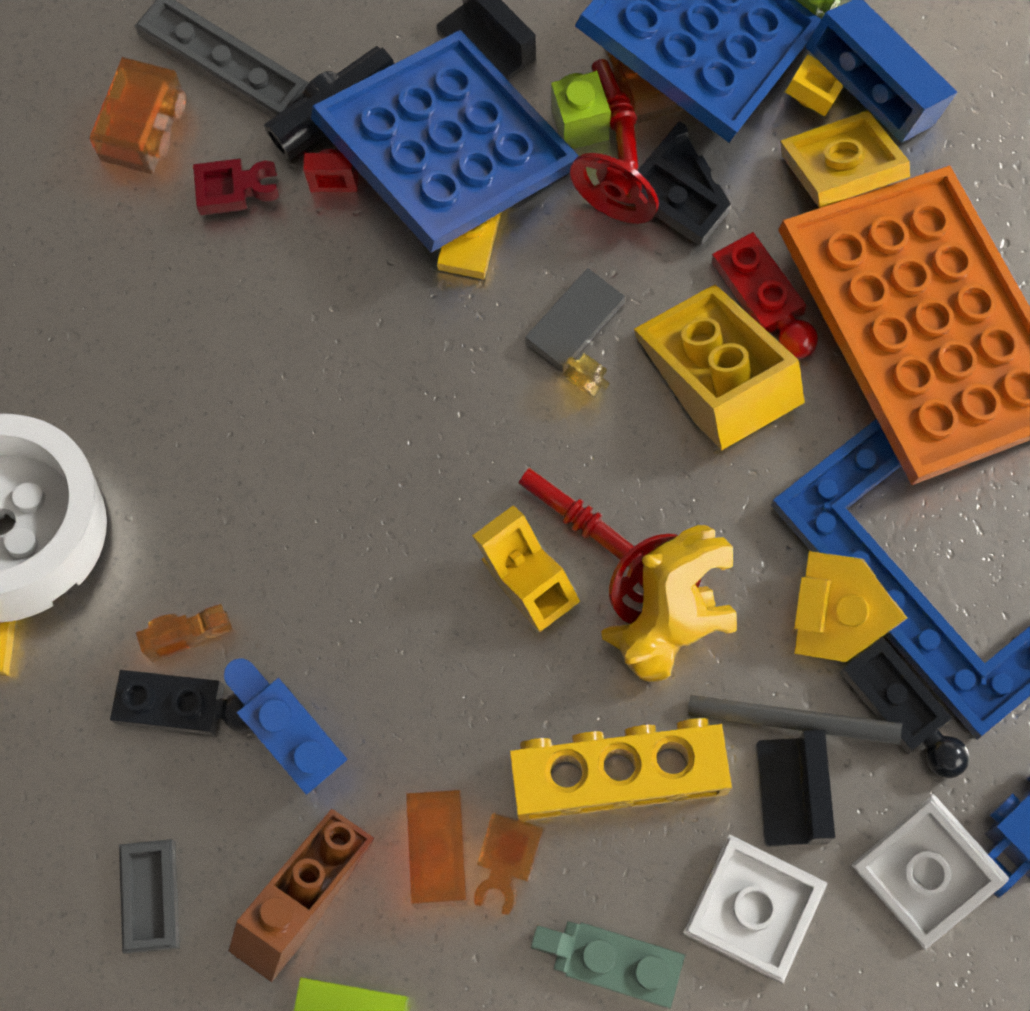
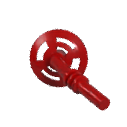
M598 59L592 64L591 70L592 72H598L611 111L610 127L616 131L618 159L599 153L582 154L574 160L570 167L571 181L578 193L603 214L626 223H646L658 211L659 201L653 187L637 170L638 159L634 129L637 115L628 95L621 92L608 60ZM586 167L597 170L598 184L594 185L591 182ZM642 185H643V187L645 188V190H646V192H647L648 200H647V198L641 193ZM616 201H620V202L628 203V204H634L635 206L624 205V204H621V203L616 202Z
M528 468L518 484L564 517V524L573 523L572 530L577 532L581 529V536L586 539L590 536L620 560L610 580L609 600L613 610L623 621L629 624L635 622L642 613V609L626 605L622 598L627 594L633 601L643 603L644 593L633 590L637 583L643 589L644 565L642 558L678 535L660 534L647 538L634 546L603 522V515L600 512L593 514L594 508L590 505L584 508V501L582 499L573 500L533 469ZM628 566L629 570L627 576L622 577L625 569ZM701 579L695 584L697 588L700 585Z

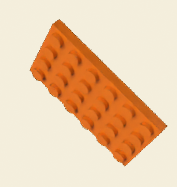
M950 165L782 221L778 231L911 485L1030 441V306Z

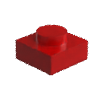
M324 149L319 153H304L303 170L310 192H357V170L339 150Z

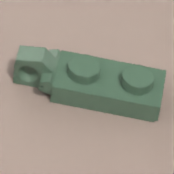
M567 921L564 933L537 925L531 943L532 949L557 956L554 970L566 973L565 977L671 1009L685 954L581 922V924L570 921Z

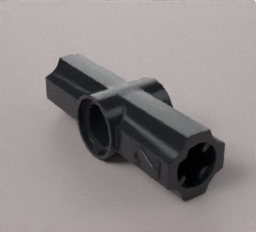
M375 46L337 74L334 71H326L312 79L303 92V98L264 124L266 133L282 156L291 160L325 136L311 119L313 105L395 64L393 58L383 47Z

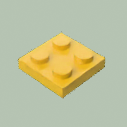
M869 111L780 140L782 157L819 208L910 177L909 160Z

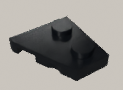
M678 121L641 165L638 172L650 183L658 197L659 208L655 216L701 247L727 216L731 203L721 186L713 181L711 169L703 155L698 156L691 144L686 125ZM642 185L641 193H642V194L647 198V200H648L647 192H646L645 188H644L643 185Z

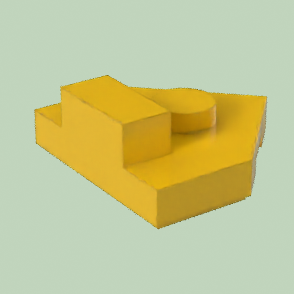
M809 551L806 575L801 577L794 629H798L794 654L848 662L908 619L899 605L891 598L876 578V575L864 559Z

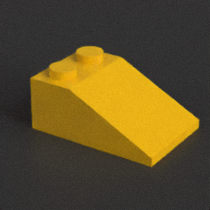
M716 284L634 328L636 338L689 416L721 450L805 403L799 360Z

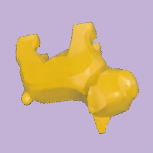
M697 525L686 529L671 541L662 544L642 558L644 565L642 613L630 625L609 626L601 631L602 640L621 651L626 665L641 680L658 682L668 679L671 676L675 663V656L681 646H689L716 630L726 634L737 631L736 610L730 605L715 607L713 590L708 586L697 588L695 585L712 568L726 570L733 567L732 545L724 537L715 538V530L707 525Z

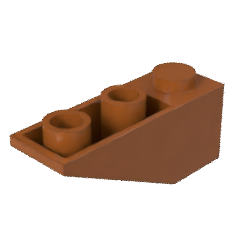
M331 809L236 921L228 952L272 983L307 939L373 843L374 837L334 809Z

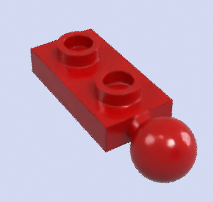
M754 232L712 254V265L743 309L768 333L779 329L778 342L797 359L806 358L815 351L818 344V335L815 328L804 320H796V318L805 314V302Z

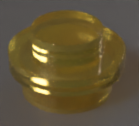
M583 354L579 361L569 356L565 362L568 368L562 375L564 378L594 398L601 389L607 390L610 383L603 378L608 371L604 366L586 354Z

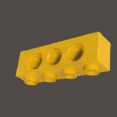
M694 718L677 722V730L656 732L655 725H639L626 728L624 730L625 736L604 739L603 732L592 731L573 735V743L552 745L550 738L520 742L519 750L510 751L519 822L728 795L732 784L722 724L708 725L707 718ZM674 749L683 755L686 768L676 774L667 773L659 767L657 755L663 750ZM623 756L632 763L634 773L626 780H614L606 774L604 763L610 757ZM563 762L573 763L581 771L582 777L580 781L572 787L557 785L551 777V772L556 765Z

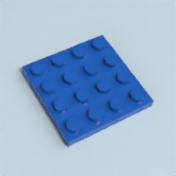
M593 0L581 13L575 27L730 143L807 44L821 19L796 0Z
M461 30L312 107L311 119L431 253L570 173L572 163L579 156Z

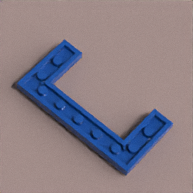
M876 418L774 498L771 507L810 551L865 560L891 598L908 617L904 622L886 633L885 636L978 740L1030 696V626L984 663L847 510L901 467Z

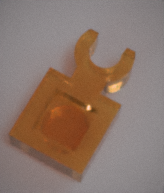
M222 604L209 607L189 618L186 615L178 617L177 614L159 616L148 622V628L135 633L141 652L153 663L200 646V641L230 633L233 631L227 611H224Z
M492 813L477 861L478 866L490 869L491 872L489 878L481 882L476 888L474 894L475 905L480 907L484 905L488 891L495 888L500 890L505 898L501 913L508 915L512 912L517 903V891L513 885L514 878L527 882L531 879L545 828L500 813Z

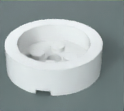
M0 414V519L5 518V514H8L10 518L16 520L12 530L0 535V623L16 621L41 613L54 606L52 601L65 593L75 583L79 587L89 575L100 556L107 527L106 508L103 497L87 458L79 446L57 427L45 421L19 414Z

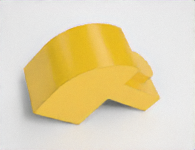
M514 505L472 535L484 556L481 560L491 576L520 613L539 632L543 631L580 602L564 569L541 548L524 514Z

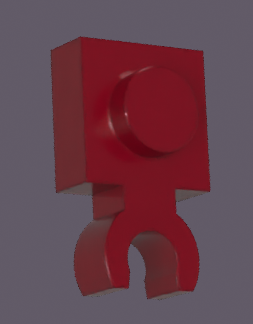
M240 158L193 164L196 207L200 215L247 210L246 197L254 196L264 202L280 198L276 184H260L261 180L266 177L277 176L276 166L273 161L264 160L257 162L250 170L243 169Z

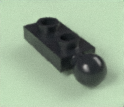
M883 637L840 671V674L879 720L902 723L900 745L908 754L920 744H923L927 748L926 760L929 768L933 773L942 778L958 777L967 769L970 756L966 745L958 738L943 736L939 731L941 727L952 719L951 716Z
M120 670L110 716V721L115 724L215 736L218 719H223L225 724L234 731L247 732L251 730L237 714L245 705L234 692L226 699L222 698L225 685L218 680Z

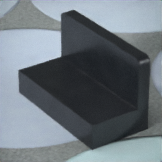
M462 0L463 5L436 25L437 33L442 39L461 30L508 81L536 60V34L502 0Z
M825 730L803 731L799 738L758 741L756 744V758L765 846L779 847L830 843L836 837Z

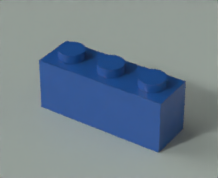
M852 0L825 12L805 46L901 143L934 126L958 93L864 0Z

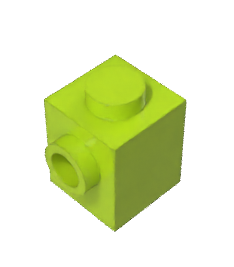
M594 71L586 74L571 73L559 81L551 82V113L557 132L572 149L609 140L611 111L598 72Z

